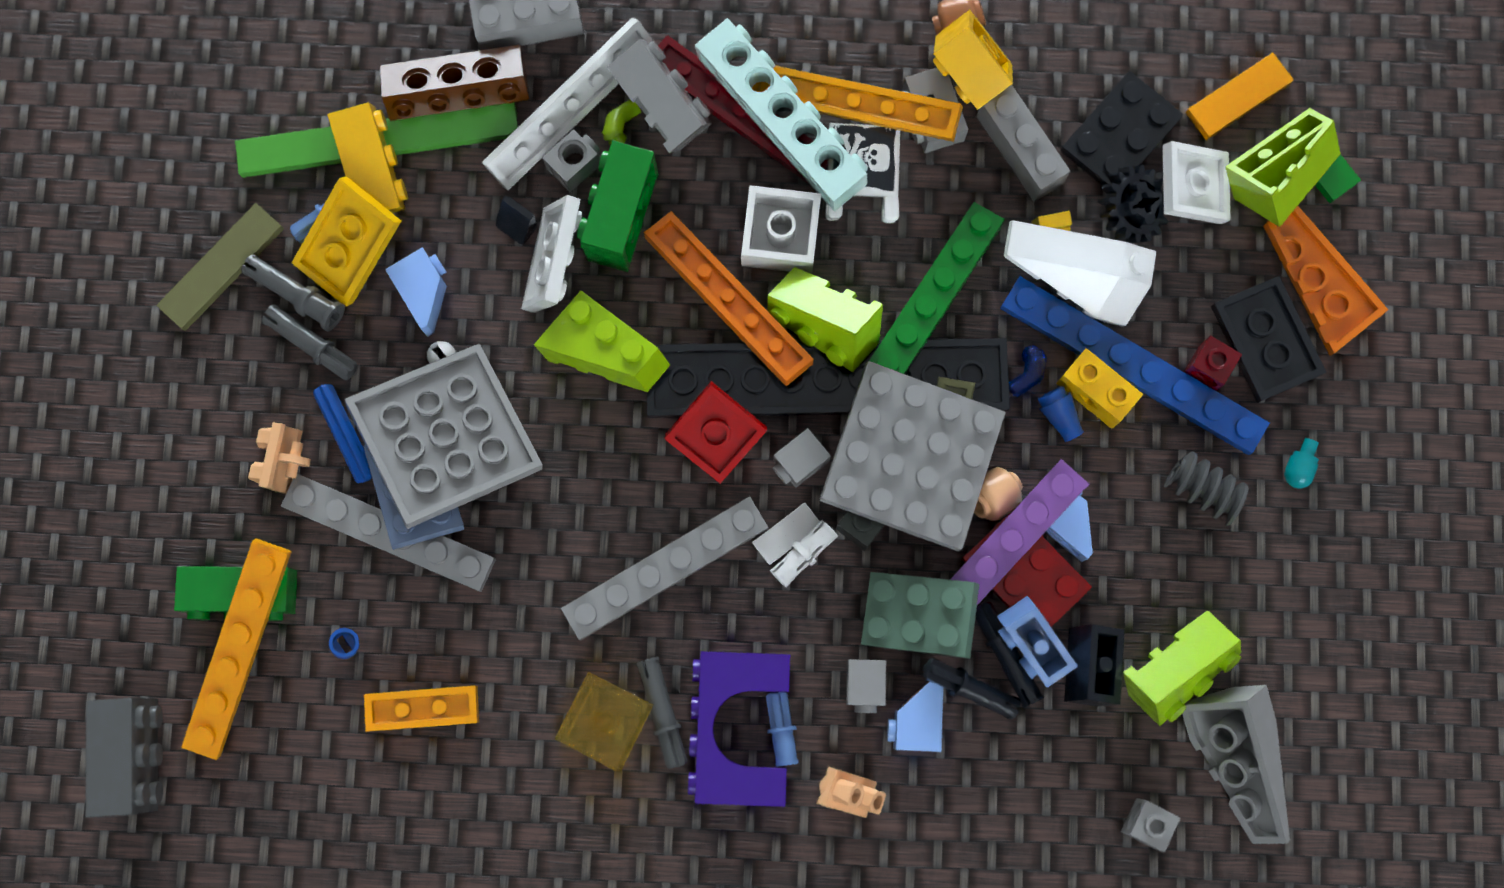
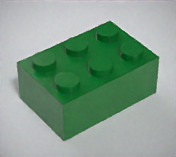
M612 140L609 151L604 150L601 155L598 171L602 172L598 185L593 184L588 197V205H591L588 219L584 217L581 219L577 238L581 239V248L584 250L587 261L628 272L656 184L658 170L653 151Z

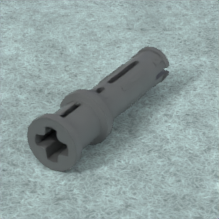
M255 254L250 255L245 260L246 263L253 267L249 268L246 265H242V274L249 276L294 304V309L299 315H308L320 323L323 330L327 332L333 330L342 319L345 305L339 301L332 302L322 296L320 290L315 286L305 287L261 260Z

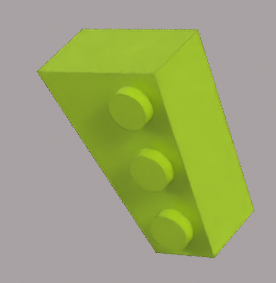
M794 267L768 294V312L783 327L797 334L804 344L816 347L825 353L828 359L835 365L844 366L851 372H854L879 344L883 304L875 300L870 305L855 299L857 297L856 292L846 289L843 294L829 288V281Z
M581 290L534 344L549 362L568 365L584 373L590 372L600 375L609 381L644 392H648L670 366V363L659 348Z

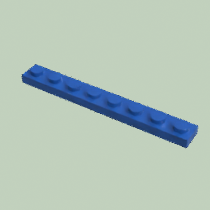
M1021 276L1017 279L1000 308L1077 355H1080L1087 348L1140 392L1248 456L1254 452L1270 424L1258 415Z

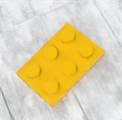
M347 176L339 178L295 255L292 264L336 300L344 304L345 307L354 303L402 220Z

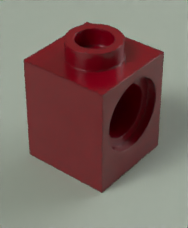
M1210 335L1198 346L1184 373L1216 391L1225 385L1242 354Z

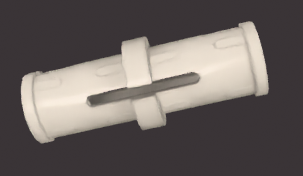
M821 520L800 542L795 541L791 545L793 549L770 572L782 585L787 587L808 565L812 567L817 562L815 558L838 535L826 522Z

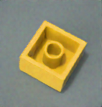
M970 9L936 35L933 53L935 58H933V62L942 75L946 77L950 74L957 83L955 90L966 104L972 102L978 110L1013 84L1012 63Z

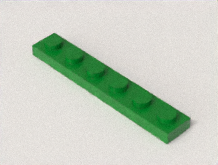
M973 202L870 358V362L903 374L907 373L1003 226L1004 218Z

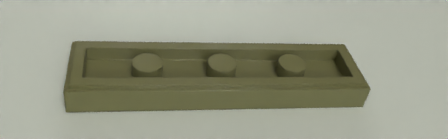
M255 203L156 306L182 330L186 331L242 273V265L247 267L250 265L245 260L252 254L259 256L284 228Z

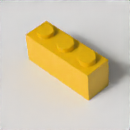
M368 102L328 113V119L345 176L390 212L394 213L405 210L403 201L408 199L403 180H397L393 166L398 165V161L392 144L387 145L383 131H387L388 127L382 110H376V107Z

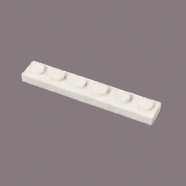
M631 18L482 161L484 166L505 189L509 190L619 84L607 66L639 39L646 40L648 44L653 40L639 20Z

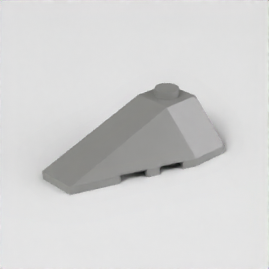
M1267 685L1231 687L1186 702L1184 704L1186 709L1182 715L1189 740L1196 751H1202L1211 766L1209 773L1213 780H1219L1230 798L1229 806L1252 844H1287L1290 841L1277 722Z

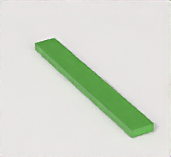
M515 102L393 121L386 118L388 130L383 131L386 144H392L396 155L503 140L519 127ZM331 127L235 140L238 172L242 178L341 163Z

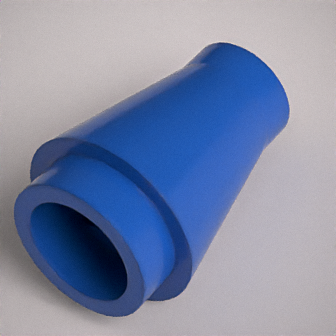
M1060 386L1038 398L1041 405L1039 410L1060 433L1065 442L1084 433L1071 392L1067 393L1064 386Z

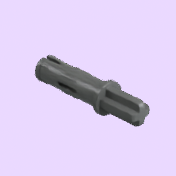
M277 304L271 305L265 311L268 316H263L261 322L310 355L316 365H324L343 380H349L355 374L357 363L335 348V343L332 340H324L283 311Z
M653 657L636 663V666L641 676L656 729L653 732V736H658L666 767L673 769L687 763L686 753L679 732V728H682V725L677 724L659 662L660 659L659 657Z

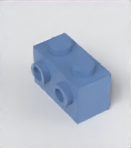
M1028 596L997 616L1004 626L998 631L1010 649L1018 646L1024 657L1018 661L1031 679L1038 675L1048 688L1078 667Z

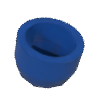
M340 628L334 631L329 639L330 651L339 659L353 657L359 649L357 634L348 628ZM341 636H343L346 644L352 650L349 653H345L337 641Z

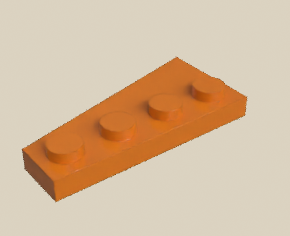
M1299 206L1294 209L1280 227L1271 221H1268L1263 226L1329 356L1335 354L1389 310Z

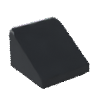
M505 196L502 199L496 219V226L517 243L523 245L538 227L536 218L533 213L509 196Z

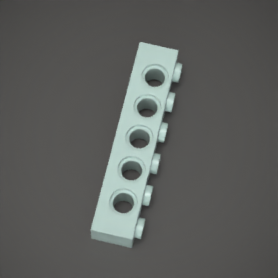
M728 18L725 19L695 44L698 59L816 192L821 193V197L835 212L867 185L866 171L868 168L856 153L850 155L842 146L844 145V140L833 127L827 130L819 121L821 115L811 102L807 101L804 104L796 95L798 90L794 83L786 75L781 78L773 69L775 64L764 50L758 52L750 44L752 38L745 28L740 24L735 27ZM738 56L747 59L741 66L729 64L733 58ZM758 82H766L770 85L763 92L752 90V87ZM782 107L790 108L793 111L786 118L777 117L775 112ZM803 133H812L816 136V139L810 144H802L797 140ZM826 159H835L840 163L834 170H825L820 166Z

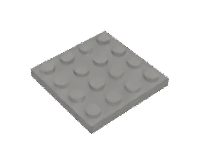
M480 343L345 399L346 406L406 529L542 470L543 464Z
M868 361L865 364L819 501L955 551H960L967 536L1006 412Z

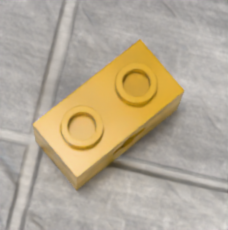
M1087 348L1056 383L1058 386H1064L1067 393L1071 392L1074 399L1111 429L1123 420L1143 395V393Z

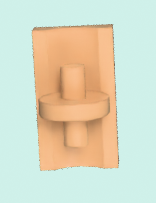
M275 422L272 423L271 428L259 429L256 443L258 448L266 450L264 463L254 462L251 465L248 476L249 480L259 483V487L286 494L292 479H296L298 467H310L311 459L301 456L303 443H300L303 431Z
M828 766L826 775L819 783L821 795L818 798L817 804L866 818L868 812L878 815L881 813L886 793L875 789L876 781Z

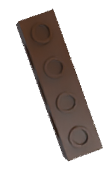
M520 44L380 65L381 97L390 121L529 100L527 73Z

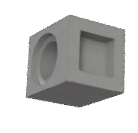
M573 129L542 158L546 169L571 193L599 167L600 160L597 152L600 149L588 135L585 134L581 137ZM573 153L583 155V159L577 164L566 163L567 157Z
M807 428L774 454L773 461L776 465L773 467V470L785 485L791 482L797 488L830 461L831 456Z
M847 660L846 705H855L854 713H877V706H886V660Z
M1136 798L1121 832L1155 850L1165 853L1181 818L1147 800Z

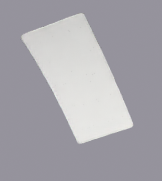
M803 503L752 543L766 562L771 565L791 550V545L795 541L800 542L820 521L808 505Z

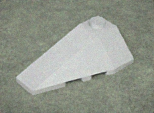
M1012 220L1009 222L1004 257L1036 280L1042 279L1057 290L1056 294L1063 299H1070L1082 307V312L1092 319L1124 327L1151 287L1156 251L1124 241Z

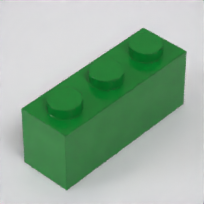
M177 566L174 611L187 613L188 620H210V613H224L223 620H225L243 567ZM286 567L268 621H283V614H295L297 570Z

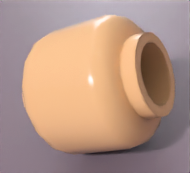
M1000 467L988 470L974 514L982 519L996 521L1014 511L1022 502L1021 490L1023 486L1019 477L1015 473L1008 472Z

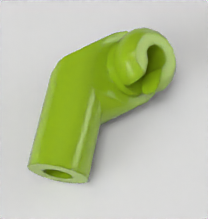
M629 99L607 114L602 134L604 140H608L610 146L612 140L621 143L626 142L627 137L623 133L625 123L641 113L636 102H632Z

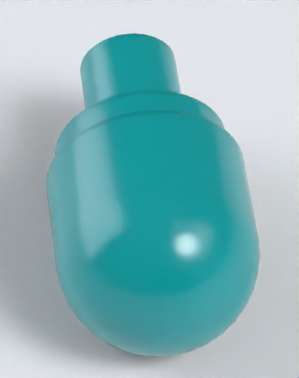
M1305 438L1300 451H1294L1293 455H1290L1284 471V477L1291 487L1302 489L1308 487L1313 482L1319 466L1317 464L1319 459L1314 456L1319 442Z

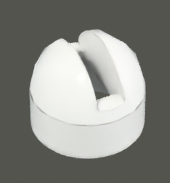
M435 342L428 348L427 360L429 364L440 360L439 356L434 352L439 347L446 357L455 354L456 350L448 342Z

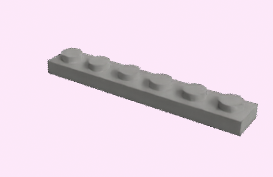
M297 474L296 479H293L281 504V507L479 592H482L496 561V558L445 536L393 550L381 509Z
M749 496L565 605L561 610L581 641L766 531L769 527Z

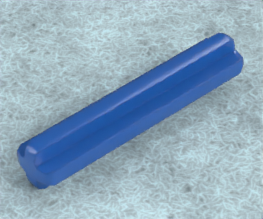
M321 385L313 391V395L355 482L365 483L372 479L365 450L333 385Z

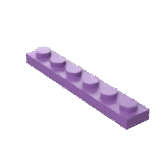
M1061 459L950 580L978 583V605L1084 491L1089 483Z

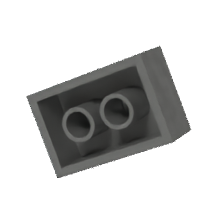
M120 698L86 700V817L134 815L158 811V804L161 803L163 798V786L161 781H158V766L161 765L163 760L162 745L158 743V728L161 727L163 722V712L161 706H158V699Z

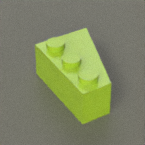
M1309 108L1225 166L1233 198L1280 227L1341 154L1334 120Z
M1208 610L1174 634L1173 638L1175 641L1163 652L1158 647L1151 651L1148 657L1152 661L1138 671L1131 666L1123 672L1128 696L1159 726L1167 720L1170 722L1175 721L1185 711L1186 705L1184 704L1194 695L1197 697L1204 695L1213 685L1214 681L1212 679L1222 670L1225 673L1230 671L1241 659L1239 655L1241 654V641Z

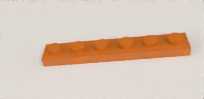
M672 211L644 232L645 239L785 386H788L813 365L814 359Z

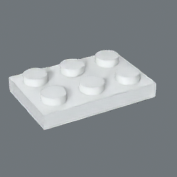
M566 195L543 208L521 309L536 313L558 304V301L563 299L567 287L566 280H563L566 266L570 265L574 255V246L571 245L573 232L578 230L582 218V212L578 211L581 199Z

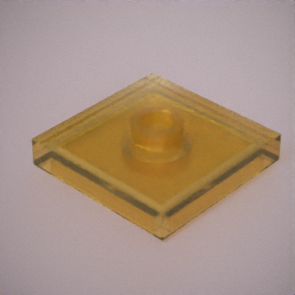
M588 672L555 739L612 770L621 772L654 704Z

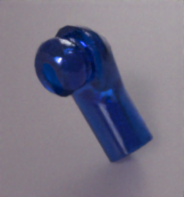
M1029 345L1024 348L1021 354L1025 362L1024 372L1009 381V390L1016 398L1043 380L1047 357L1045 352L1035 345Z

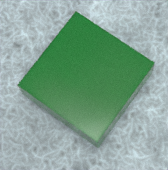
M1340 154L1315 186L1330 204L1358 184L1361 179Z

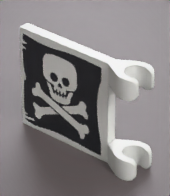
M830 123L829 128L833 127L844 140V145H842L850 155L856 153L868 168L866 171L867 185L854 196L883 197L881 220L884 223H894L899 218L900 130L876 125ZM828 159V170L836 169L840 163L835 159ZM826 203V219L829 221L839 220L843 213V205L834 212Z

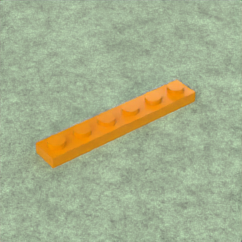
M780 66L773 68L781 78L786 75L798 90L796 95L804 104L807 101L811 102L820 114L954 142L963 109L961 103ZM758 82L752 87V90L763 92L770 85L766 82Z
M257 538L252 540L181 748L214 760L221 756L292 551Z

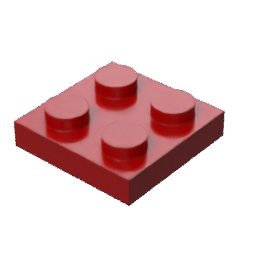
M711 381L665 434L664 439L721 484L767 432V426Z

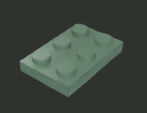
M871 572L861 645L970 659L979 584L968 581Z

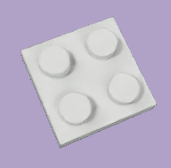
M1174 141L1164 144V214L1218 224L1230 221V183L1225 168L1229 164V152Z

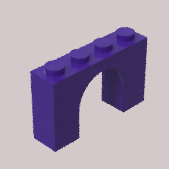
M701 651L700 659H693L692 679L693 682H699V697H692L691 719H698L697 734H690L689 755L690 757H696V772H689L688 795H695V804L785 807L787 768L745 766L731 761L721 752L716 743L714 721L722 704L738 693L748 691L789 693L790 654Z

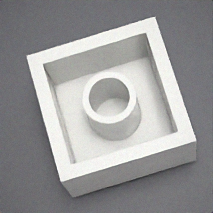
M750 185L741 265L744 267L788 272L796 267L812 274L821 193Z

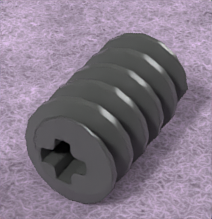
M1191 451L1180 459L1171 470L1164 483V488L1176 482L1175 495L1179 496L1186 489L1189 490L1188 503L1191 504L1197 498H1202L1201 511H1205L1213 505L1215 508L1212 517L1217 519L1223 513H1226L1225 525H1231L1245 504L1249 489L1248 485L1242 482L1235 486L1236 478L1230 474L1222 479L1223 469L1220 467H1215L1209 472L1210 461L1203 459L1197 463L1198 454Z

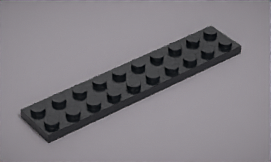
M1007 338L928 340L905 374L935 386L937 385L938 377L974 382L975 388L972 400L1004 412H1008L1010 409ZM879 340V344L854 372H851L844 366L835 365L828 359L825 353L816 347H810L803 342H798L812 356L814 362L811 367L788 386H785L745 343L655 345L670 363V366L647 392L648 418H680L711 381L754 416L848 415L865 364L870 360L882 340Z

